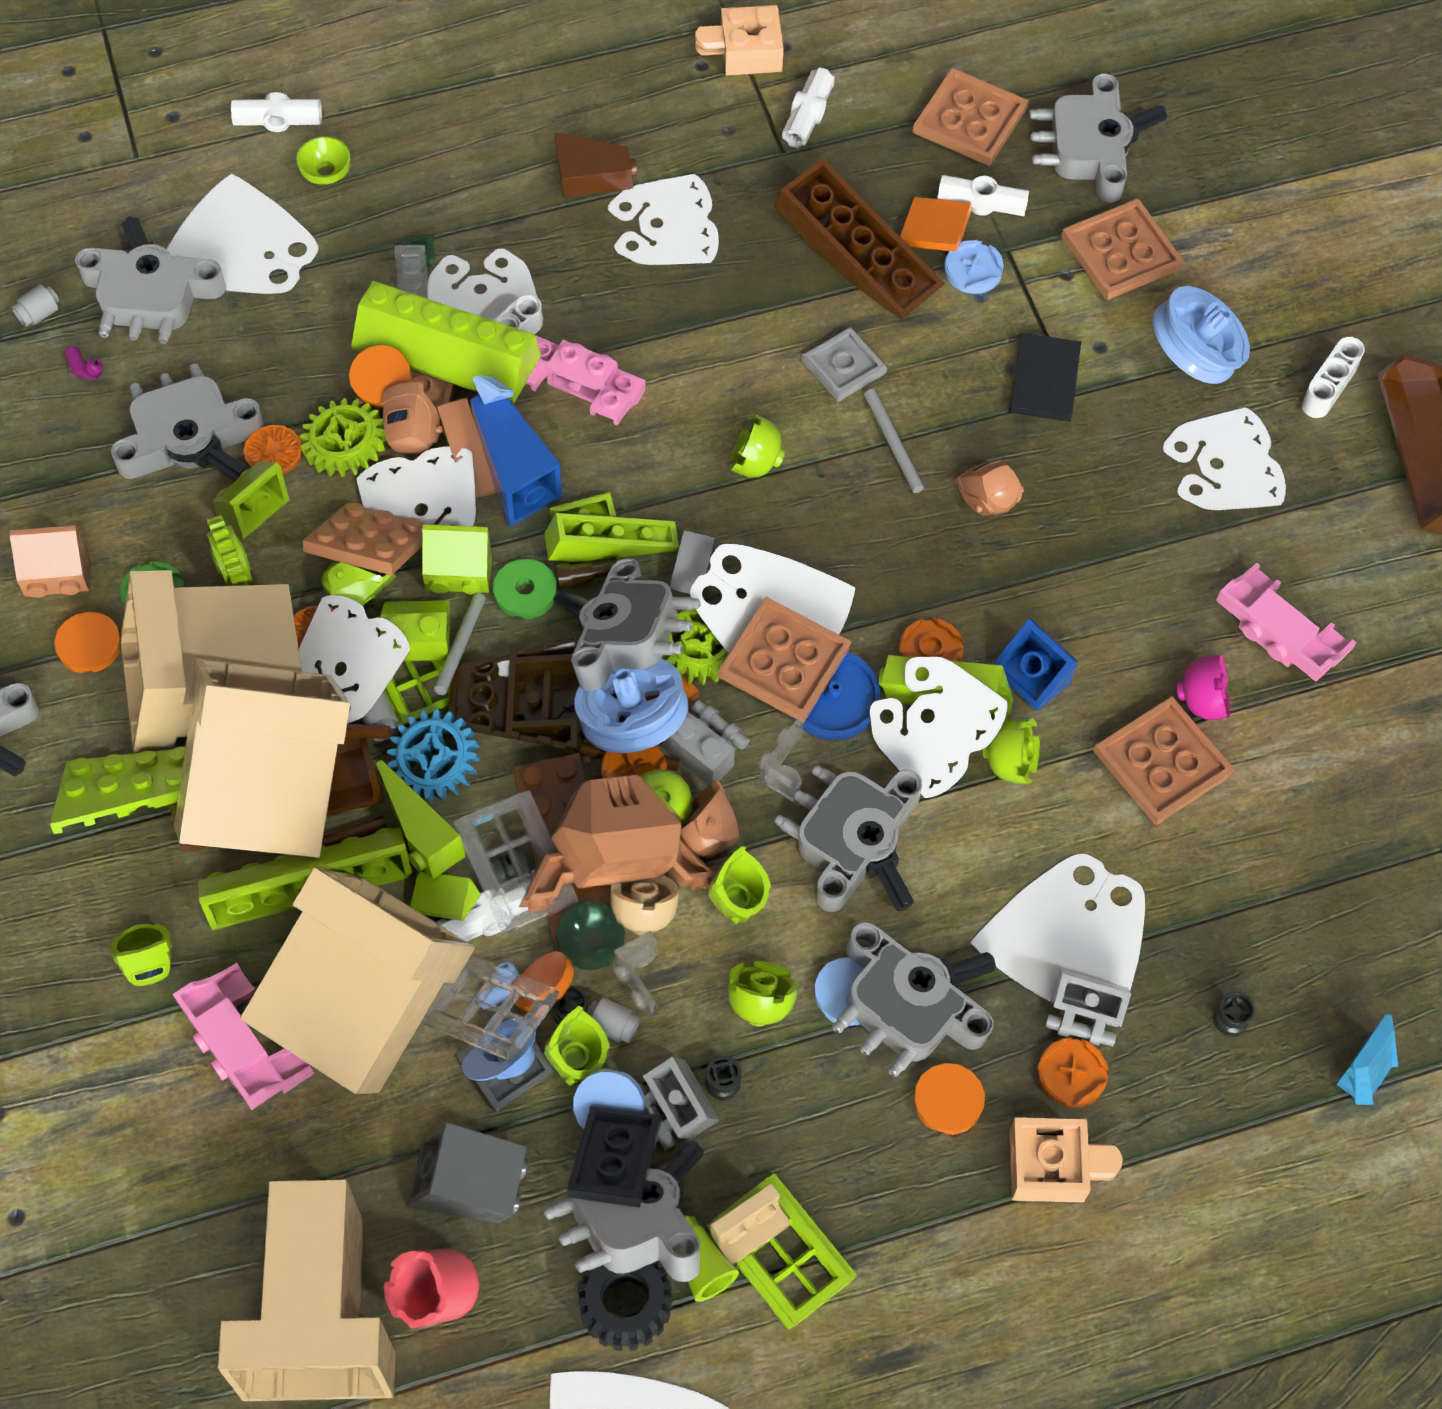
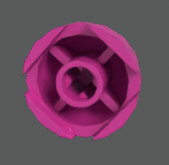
M1221 654L1197 658L1185 669L1183 681L1177 682L1179 701H1186L1189 711L1196 717L1204 720H1221L1230 717V695L1227 694L1226 687L1228 678L1225 662Z

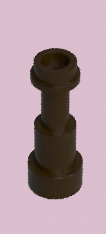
M618 556L615 557V562L591 565V562L569 565L568 562L555 564L558 588H572V584L592 582L594 578L607 576L614 563L626 558H619Z

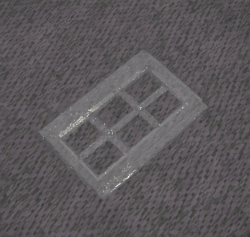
M530 790L521 792L453 821L502 935L579 902L572 884H563L557 898L552 903H549L548 909L539 912H529L527 910L515 915L504 890L522 883L526 892L529 885L528 880L532 879L536 870L524 873L514 847L531 841L539 860L545 854L557 852ZM517 809L528 834L510 841L500 816ZM493 819L504 844L486 851L476 826ZM508 851L518 876L501 883L490 857Z
M470 956L456 982L447 983L432 1002L422 1022L428 1027L510 1061L513 1056L516 1057L555 1004L559 991L541 982ZM471 977L486 982L475 997L461 992ZM495 986L510 991V994L500 1007L485 1002ZM520 996L535 1001L525 1017L510 1012V1009ZM456 997L470 1002L460 1018L446 1013V1010ZM480 1007L495 1013L485 1028L469 1022ZM505 1017L520 1023L509 1039L494 1033Z

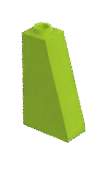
M888 655L885 667H882L879 672V685L883 687L887 699L894 698L907 705H913L921 695L941 694L943 687L938 685L935 689L914 692L906 686V663L915 657ZM951 661L1007 701V712L1004 721L1009 719L1013 697L1003 666ZM919 667L915 672L916 679L926 681L929 677L928 669ZM998 707L989 710L992 720L995 718L994 713L998 710Z

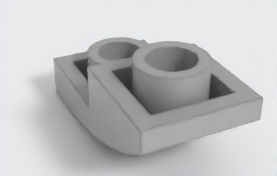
M684 530L670 583L672 592L690 596L691 587L696 579L707 572L715 540L714 537Z

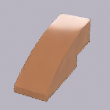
M467 398L437 406L440 424L443 428L448 447L450 446L452 452L450 457L455 462L463 458V456L456 457L461 448L468 449L473 454L475 499L496 493Z

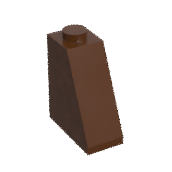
M555 133L564 198L633 189L632 177L638 176L635 158L630 159L628 147L565 133Z

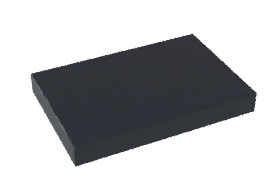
M1021 333L1010 413L1071 422L1081 341Z
M590 1106L568 1183L567 1198L641 1207L661 1127V1115Z

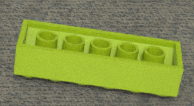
M372 281L358 304L351 344L353 350L362 352L368 347L377 345L394 347L404 355L410 365V369L476 392L478 390L473 381L474 377L478 375L492 376L513 390V396L508 398L512 404L517 400L541 357L538 342L533 333L376 281Z
M383 828L376 831L373 835L362 838L349 837L339 844L327 847L322 845L320 858L285 854L276 857L271 862L263 864L250 863L241 867L240 870L210 874L206 879L198 880L200 905L211 929L216 930L295 909L296 907L292 904L314 867L364 877L377 886L411 878L413 875L401 828Z

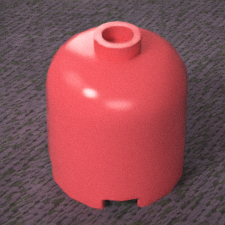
M452 1249L417 1250L402 1253L391 1263V1267L394 1268L391 1272L390 1282H385L384 1284L385 1300L394 1318H401L406 1324H409L410 1328L429 1326L462 1317L472 1309L477 1300L480 1286L478 1272L473 1262L464 1253Z

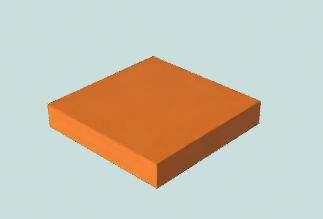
M914 197L900 238L909 247L958 252L972 211L971 202Z

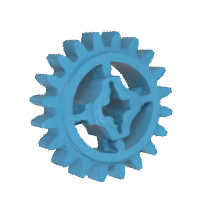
M438 709L434 710L433 716L430 718L423 710L421 711V720L419 722L412 716H409L408 719L411 725L409 728L402 725L398 726L402 737L394 736L390 738L397 745V748L387 750V754L396 760L389 762L387 766L393 771H397L396 774L420 797L424 793L425 799L432 802L435 793H437L445 801L447 790L450 789L455 795H458V783L465 786L470 785L465 775L467 773L472 775L477 773L470 763L480 761V757L472 752L480 746L476 740H470L475 733L471 728L465 729L467 723L462 718L455 721V716L452 712H448L443 718L442 713ZM443 732L455 738L458 750H452L446 746L445 741L442 739ZM423 736H425L424 739H423L420 743H418L417 745H415L419 739H421ZM435 750H437V751L439 752L438 755H434V754H435ZM429 756H433L432 761L428 759ZM410 761H416L418 764H421L422 770L425 772L424 779L413 774ZM453 765V767L445 775L442 776L443 772Z

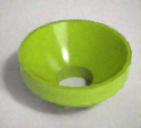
M317 137L303 144L297 153L299 171L306 180L312 183L332 184L342 179L350 169L351 158L349 149L342 141L336 138ZM323 166L334 168V171L329 175L318 173V170Z

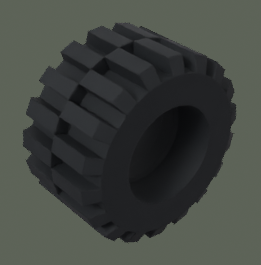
M658 1261L624 1274L614 1273L604 1265L584 1271L582 1275L583 1282L579 1283L578 1289L581 1319L583 1324H586L588 1333L593 1338L597 1336L600 1344L607 1347L608 1343L613 1344L614 1350L622 1351V1346H630V1351L637 1350L638 1344L644 1342L645 1346L652 1343V1337L655 1334L660 1336L664 1331L665 1322L668 1323L670 1318L672 1295L671 1284L667 1280V1272L663 1266L661 1268L658 1267ZM619 1282H633L641 1286L647 1293V1304L642 1311L634 1316H615L603 1304V1297L607 1290Z

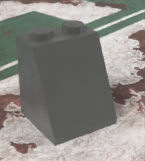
M446 1122L422 1139L407 1207L501 1223L511 1218L518 1210L520 1194L517 1191L519 1181L525 1176L528 1166V1160L525 1159L527 1147Z

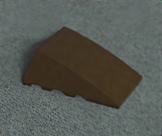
M582 631L571 633V637L556 641L553 638L542 641V645L526 650L523 647L510 650V654L495 658L494 655L458 664L450 683L448 712L453 713L455 721L462 718L467 723L465 729L471 728L475 733L578 751L585 736L574 706L575 695L580 684L571 658Z

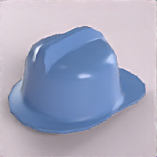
M522 1017L511 1018L500 1023L466 1055L462 1063L463 1074L467 1078L476 1081L489 1080L495 1077L497 1079H507L523 1074L530 1068L535 1059L536 1051L533 1043L536 1030L534 1024L529 1019Z

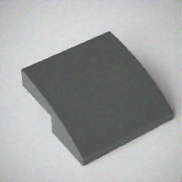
M515 1014L508 1019L516 1018ZM492 1030L455 1054L461 1065L466 1055L484 1040ZM536 1042L533 1043L536 1051L535 1059L530 1068L523 1074L507 1079H497L495 1077L482 1081L472 1080L495 1112L555 1072Z

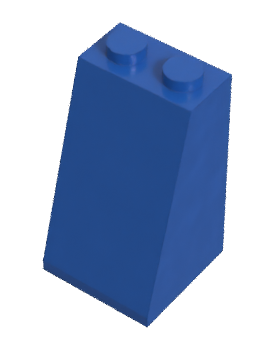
M479 393L472 398V414L490 469L496 495L506 523L509 527H512L562 498L560 463L508 398L485 405Z

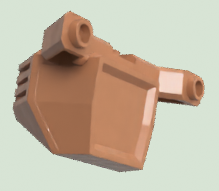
M631 775L589 780L582 783L571 795L551 837L558 852L545 854L541 858L519 907H528L529 912H539L548 909L549 903H552L557 898L563 884L575 883L577 888L656 879L661 878L667 872L680 886H690L691 891H699L709 888L716 874L680 839L681 821L678 813L641 776Z

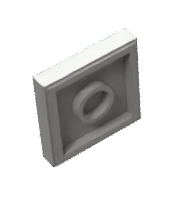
M851 327L802 355V362L837 402L875 381L887 372L885 364Z

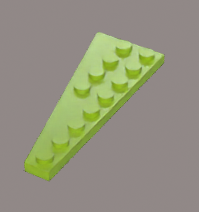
M186 747L160 751L147 750L124 755L112 754L106 757L78 758L66 761L50 822L53 833H63L62 827L83 821L85 827L96 824L95 818L117 813L118 818L128 816L129 813L144 805H147L148 808H159L177 803Z

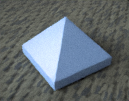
M478 375L473 379L484 405L510 398L514 394L513 390L492 376Z

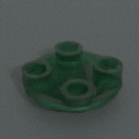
M586 901L574 905L563 914L557 926L556 941L560 952H563L571 960L572 965L585 970L605 968L619 956L624 946L625 930L623 924L620 921L618 923L615 914H613L609 906L601 902Z

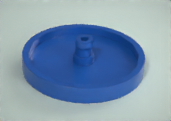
M847 652L805 722L802 723L795 718L793 720L804 731L820 739L837 741L857 736L871 724V705L873 702L881 700L880 685L875 673L861 658Z

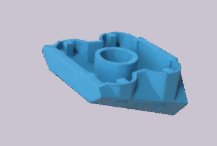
M1386 1014L1336 1084L1351 1095L1355 1104L1373 1105L1372 1096L1390 1069L1398 1067L1392 1015Z

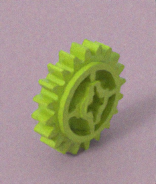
M343 398L341 405L336 406L334 401H330V408L327 410L319 406V416L309 415L312 424L302 425L305 433L300 435L304 456H306L310 466L315 465L317 472L320 473L326 469L330 477L336 470H339L341 477H344L346 470L351 469L352 473L356 475L358 473L357 467L359 466L369 469L367 461L369 459L378 461L379 458L376 451H385L383 442L387 438L383 419H381L378 410L372 411L369 403L361 407L359 399L354 400L352 405H348L346 398Z
M222 515L207 519L211 530L206 533L211 545L209 549L222 581H225L226 586L254 585L246 552L239 538H236L231 524L226 526Z
M696 609L677 610V619L690 621L692 629L684 631V634L680 636V641L676 642L683 646L681 654L662 655L661 659L670 662L678 670L681 677L682 675H687L688 684L693 682L694 677H698L700 683L705 685L707 676H710L715 683L718 682V671L729 653L723 647L715 656L711 654L715 650V646L721 643ZM671 632L668 642H673L672 638L678 632Z

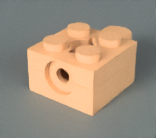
M778 5L721 8V26L699 27L696 31V51L700 55L723 54L726 75L782 72L783 42Z
M1014 1118L1009 1130L1012 1201L1084 1202L1091 1190L1090 1180H1113L1122 1167V1155L1116 1146L1111 1144H1088L1087 1119Z

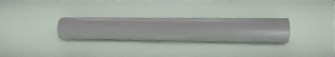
M875 389L867 390L864 396L912 492H921L924 486Z
M481 593L473 595L434 686V691L439 695L446 694L486 598Z

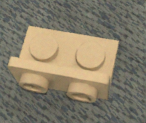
M772 1184L711 1224V1239L732 1265L739 1262L790 1225V1221L778 1206L780 1195Z

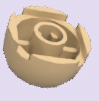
M664 875L656 879L611 884V911L617 922L626 929L633 931L637 935H649L666 927L674 918L679 895L677 884Z

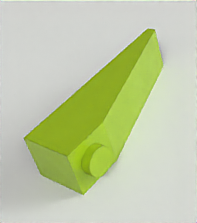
M556 513L544 533L548 560L585 562L612 559L618 556L621 558L679 550L675 521Z
M382 760L378 761L376 766L381 783L410 851L408 855L409 860L419 872L424 870L434 879L466 857L461 836Z

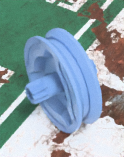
M1192 286L1179 287L1171 293L1168 301L1163 302L1156 308L1153 314L1154 332L1165 353L1180 369L1200 381L1212 384L1222 383L1231 377L1234 369L1240 368L1249 358L1250 344L1242 324L1221 300L1203 289Z
M660 658L656 664L646 669H612L607 683L600 689L587 691L579 686L575 695L574 706L583 734L592 745L608 752L631 753L651 748L673 735L686 718L688 699L678 670L670 662ZM616 692L617 698H614L612 694ZM659 695V697L650 701L646 700L648 696ZM620 716L624 717V722H618Z

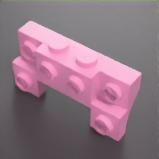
M536 336L541 357L526 384L531 386L532 391H536L547 376L548 385L592 402L590 415L595 416L598 413L612 419L613 423L617 426L628 410L638 404L646 391L644 379L619 370L618 362L608 355H600L578 343L562 340L560 345Z
M1256 563L1243 575L1232 579L1219 592L1216 601L1240 620L1238 627L1243 631L1244 635L1266 649L1274 660L1282 662L1287 667L1292 663L1317 682L1331 667L1334 668L1355 647L1357 642L1354 640L1349 642L1334 630L1335 625L1332 622L1317 635L1320 628L1275 593L1279 589L1281 582L1278 579L1275 582L1259 570L1260 565Z
M235 963L216 975L187 984L175 992L173 996L197 1032L192 1035V1038L203 1054L209 1050L216 1059L210 1064L219 1078L223 1081L228 1077L249 1108L253 1110L279 1091H282L284 1094L312 1076L314 1072L310 1065L285 1048L268 1057L248 1025L240 1020L241 1015L236 1010V1007L253 997L256 989L246 978L239 965Z

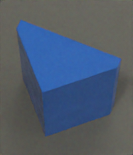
M1029 618L993 665L1003 666L1008 684L1037 711L1071 684L1078 661L1034 620Z

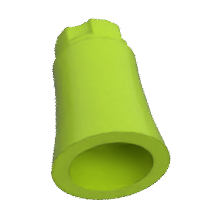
M687 1215L684 1217L700 1241V1273L696 1278L688 1281L695 1301L702 1302L729 1287L738 1277L739 1271L725 1258L704 1227L698 1224L695 1217Z

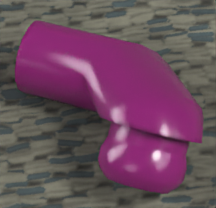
M71 346L65 350L71 372L75 376L94 380L102 375L103 364L99 359H96L94 363L92 358L84 361L77 346Z

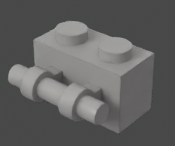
M698 700L691 710L699 716V719L687 712L686 718L679 729L663 741V749L672 757L680 758L682 765L707 785H710L717 778L720 781L734 766L735 748L731 745L734 744L743 750L750 740L741 733L742 729L735 723L729 724L720 717L719 711L712 705L706 706ZM712 726L715 730L721 733L722 736H718L709 727Z
M1060 968L1051 1003L1053 1007L1064 1010L1062 1017L1048 1014L1045 1027L1057 1030V1034L1068 1037L1070 1034L1087 1039L1095 1046H1099L1101 1043L1113 1047L1117 1034L1104 1030L1105 1025L1109 1023L1122 1027L1131 992L1127 987ZM1075 1014L1094 1019L1093 1025L1089 1026L1075 1022Z
M671 1057L643 1076L651 1089V1092L647 1093L643 1084H639L645 1097L644 1113L660 1115L655 1107L659 1103L667 1117L664 1121L661 1117V1127L657 1139L665 1152L677 1146L671 1135L673 1131H675L678 1138L692 1139L720 1121L685 1059Z

